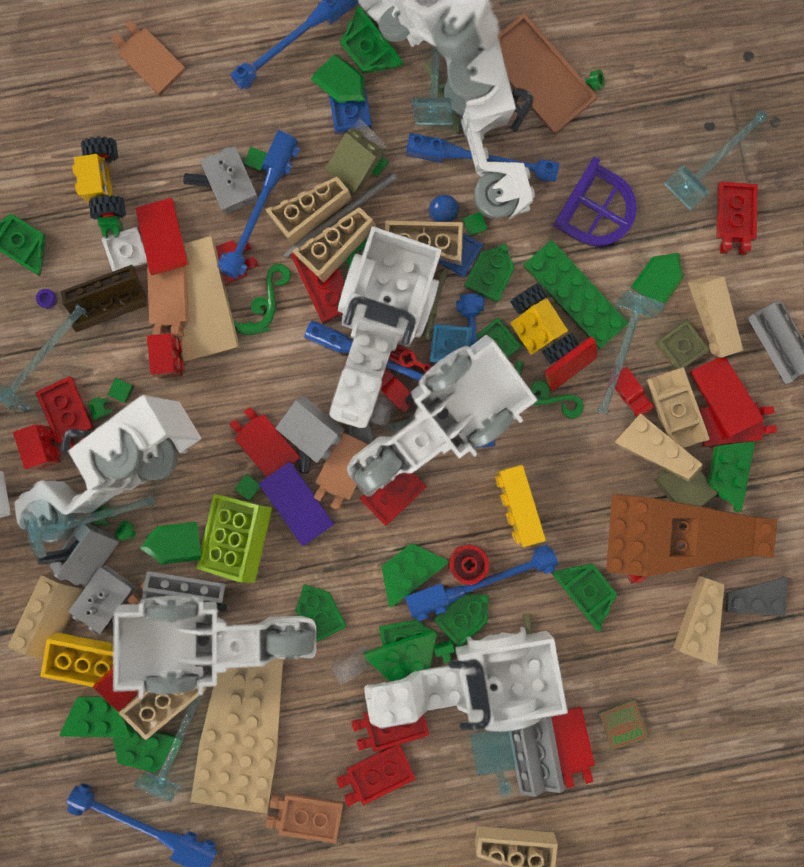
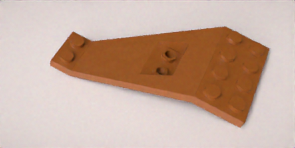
M613 493L606 572L648 577L749 556L774 558L777 519L756 517L652 497ZM685 523L687 528L681 529L680 524ZM683 542L685 548H680L678 543Z

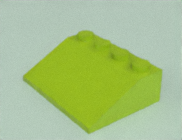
M213 494L201 545V560H198L196 569L240 583H255L272 507Z

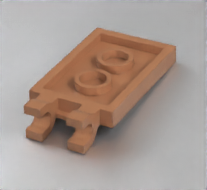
M129 20L125 26L133 36L125 42L116 33L112 40L121 49L118 53L119 56L160 96L186 71V68L146 28L140 31Z
M186 266L153 276L147 267L149 324L154 325L153 335L166 334L165 326L172 325L171 334L177 337L184 336L183 323L188 322Z
M345 432L341 434L343 439L336 447L333 446L332 453L327 458L317 478L316 483L320 487L314 496L319 501L324 500L327 492L336 496L331 507L337 510L341 508L345 498L351 500L357 488V485L347 472V466L354 455L369 445Z
M290 793L285 794V799L277 795H271L269 808H279L280 810L279 816L268 814L266 828H278V835L336 843L343 802Z

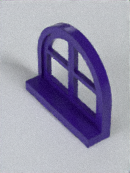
M593 157L553 227L582 244L599 247L615 243L629 231L636 216V200L627 182L599 165L600 160ZM596 176L614 186L603 207L585 197ZM617 189L625 201L626 213L624 219L606 209ZM580 203L599 213L587 233L569 224ZM601 216L620 226L614 232L607 235H591Z

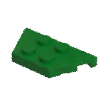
M358 6L352 21L347 26L346 33L343 34L340 40L342 48L363 74L402 67L403 61L361 7Z
M13 214L6 216L0 221V252L36 275L41 276L46 235Z
M753 441L714 447L707 484L713 490H716L724 501L728 500L734 506L733 510L735 512H741L743 509L755 445Z
M410 543L388 560L381 568L389 607L392 608L449 563L448 560L414 543Z
M589 563L551 572L597 632L601 631L602 623L608 615L610 606L614 602L617 593L595 565Z
M435 630L364 651V657L388 681L401 680L412 672L430 669L436 633Z
M79 696L73 704L59 737L130 738L133 736L132 730L129 731L125 719L102 696Z
M129 723L126 724L129 731L132 730L133 732L132 737H112L118 764L156 773L184 740V737L156 731L145 740Z

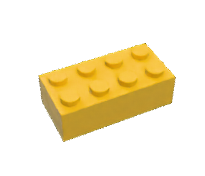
M523 465L497 471V476H494L497 487H500L503 493L500 495L502 504L507 506L508 509L506 518L508 524H511L514 529L511 532L514 543L524 548L546 541Z
M55 632L46 640L40 677L92 687L114 666V643Z

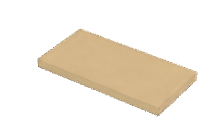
M209 236L185 243L184 247L189 263L186 266L188 322L183 323L184 336L178 338L179 341H182L184 362H189L240 347L223 275L220 268L217 267L219 258L214 237Z

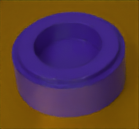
M42 289L36 295V302L39 306L50 309L56 305L57 296L49 289Z

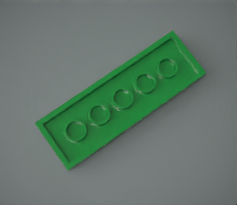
M552 239L523 265L584 334L596 341L598 349H601L628 324L623 316Z

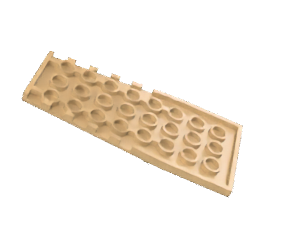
M284 659L272 660L265 666L226 668V672H217V686H213L199 744L190 802L268 813L278 750Z

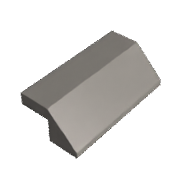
M781 299L749 316L748 320L785 384L804 374V339Z
M147 571L142 600L160 596H195L202 598L203 602L222 604L225 584Z
M551 716L541 718L538 723L532 726L508 731L520 795L536 797L544 791L556 793L565 791Z

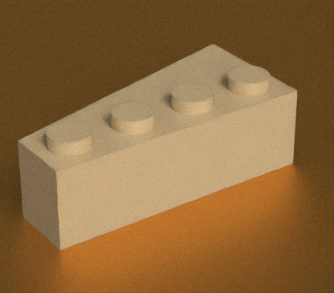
M335 177L315 186L313 190L306 193L304 191L289 201H282L280 205L273 208L269 207L265 210L293 246L352 200L349 190L341 180Z
M359 207L340 219L337 224L331 228H326L323 230V233L314 239H309L306 241V244L300 248L297 247L292 252L320 280L325 282L369 236L372 226L376 227L373 219Z
M385 221V231L442 249L439 260L462 266L463 222Z
M708 275L688 282L710 343L711 353L722 358L743 351L725 277Z
M642 414L614 442L617 447L688 482L703 468L697 459Z
M698 576L673 647L681 653L716 666L724 584Z
M477 826L475 839L477 857L500 865L503 863L511 867L556 866L558 843L554 832Z

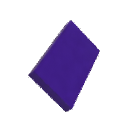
M291 461L258 483L302 546L334 525V522L320 502L314 498L315 495Z

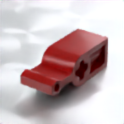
M398 344L395 352H390L388 360L411 369L415 366L423 370L424 373L431 369L430 365H424L416 361V355L412 351ZM408 355L411 356V361L413 362H408V364H404L403 357L407 358Z
M627 366L608 378L622 400L633 411L636 418L640 414L644 415L654 408L653 404L646 397L643 388Z
M385 368L380 390L404 414L415 401L411 404L405 402V398L410 394L409 390Z

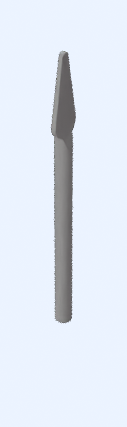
M391 173L314 231L309 232L284 254V257L287 258L293 254L292 251L294 249L300 248L309 239H314L323 233V230L326 228H331L340 219L368 201L397 179L396 175Z

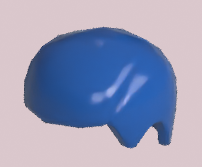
M445 194L435 197L430 202L428 208L429 216L434 222H452L459 213L457 200Z

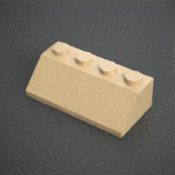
M51 573L41 575L8 644V648L26 656L44 658L47 638L55 632L64 633L72 616L68 611L84 588L66 580H59Z
M196 688L179 694H156L147 691L144 693L143 698H139V694L136 695L119 714L147 740L199 696V691Z

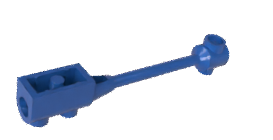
M322 0L302 25L250 65L244 62L242 65L237 66L230 73L231 78L241 90L250 88L253 81L257 79L256 71L311 27L313 28L325 21L332 25L359 3L358 0Z
M279 129L263 162L262 169L267 171L263 190L236 250L227 254L222 253L217 265L222 273L237 279L239 275H244L247 265L244 264L245 259L242 253L270 191L273 190L285 173L289 175L293 166L290 160L292 157L296 158L300 147L297 146V139Z
M414 133L409 134L406 156L443 163L444 159H473L471 151L465 150L447 140ZM489 155V159H487V162L524 163L525 167H528L529 171L534 172L536 178L543 182L556 181L560 164L540 159L536 164L493 155Z
M464 294L460 296V300L456 301L457 312H461V315L468 319V327L473 328L470 347L477 342L475 318L481 311H484V298L479 296V294ZM495 439L486 445L476 448L495 447Z
M314 320L310 321L304 336L306 340L338 354H341V352L349 354L353 340L346 334ZM391 360L387 361L386 367L420 381L424 376Z
M548 544L533 549L534 554L531 561L483 578L476 584L460 585L444 590L441 583L408 595L405 598L412 618H417L418 621L429 618L428 613L435 611L437 615L447 611V606L466 595V593L533 568L539 572L544 571L545 574L556 570L555 566H558L556 555L553 549L549 548Z
M81 783L80 786L76 785L67 799L66 805H69L67 811L72 815L80 816L91 808L157 838L158 841L173 851L170 860L184 867H210L218 849L214 848L216 844L213 841L206 839L202 843L197 840L198 835L194 832L188 831L185 835L160 831L95 801L94 793L90 792L92 787L86 783Z

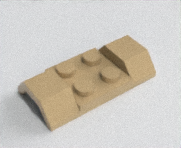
M684 367L647 380L653 397L652 400L664 433L682 448L710 440Z

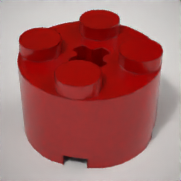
M462 544L451 553L449 568L452 575L459 582L473 585L487 575L489 560L485 552L478 546ZM468 559L474 563L470 565L469 569L464 565V562H467Z

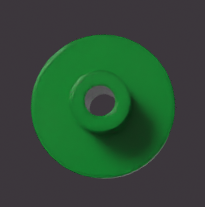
M601 69L591 71L590 78L585 79V83L588 86L591 85L593 90L604 88L605 79Z
M127 520L122 521L115 531V537L122 541H125L128 537L133 539L136 535V532L133 531V524Z

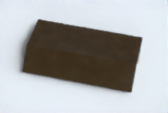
M133 265L61 291L63 306L70 313L72 328L75 332L148 306L145 292Z

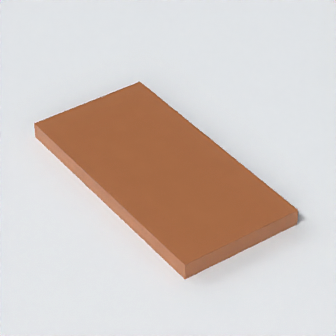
M525 13L498 34L509 84L513 89L522 88L532 94L533 104L531 109L554 135L598 98Z

